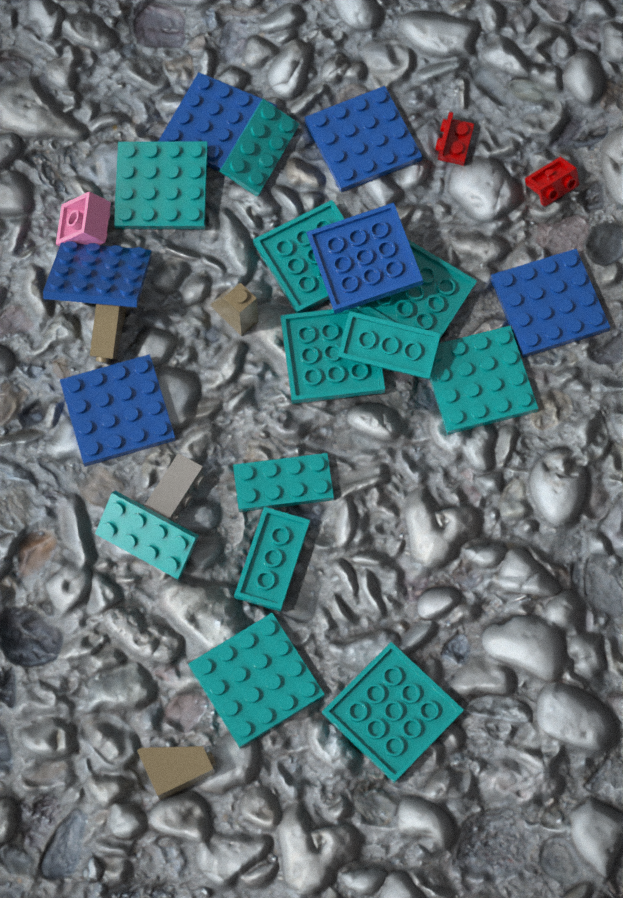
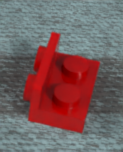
M449 112L448 118H443L440 132L444 133L442 138L438 137L435 151H439L438 160L464 166L474 123L453 119L454 113Z
M561 156L525 178L526 186L539 195L541 205L544 207L580 185L577 168Z

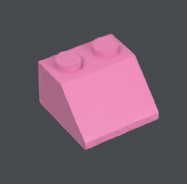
M87 192L62 204L56 245L60 246L61 243L68 241L84 245L90 243L101 245L105 243L108 235L107 227L110 218L111 202L92 192Z

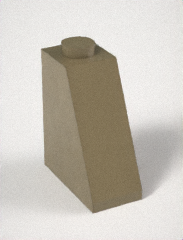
M242 283L227 289L210 304L241 336L258 323L257 298Z
M96 304L90 356H95L96 361L110 363V359H117L127 311L126 306Z
M203 746L151 747L137 750L159 800L215 774L213 766L217 765L211 751L205 752Z

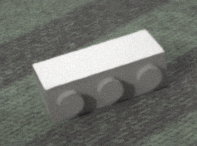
M178 453L144 506L178 523L179 513L182 508L186 509L189 506L193 497L191 494L195 488L199 489L205 480L203 466Z

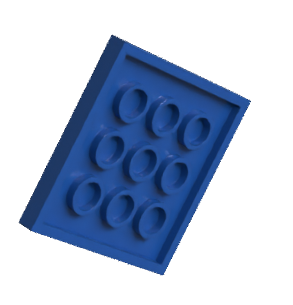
M198 72L158 142L207 141V167L220 171L262 99Z
M385 86L305 117V123L341 193L422 161V154Z
M394 203L306 232L335 314L424 284Z
M73 241L61 243L43 290V299L137 308L152 258V250L141 247L125 248L118 245L103 246L96 243L84 245Z
M577 249L491 274L490 280L523 358L610 330L608 320Z
M150 354L60 379L84 467L176 441Z

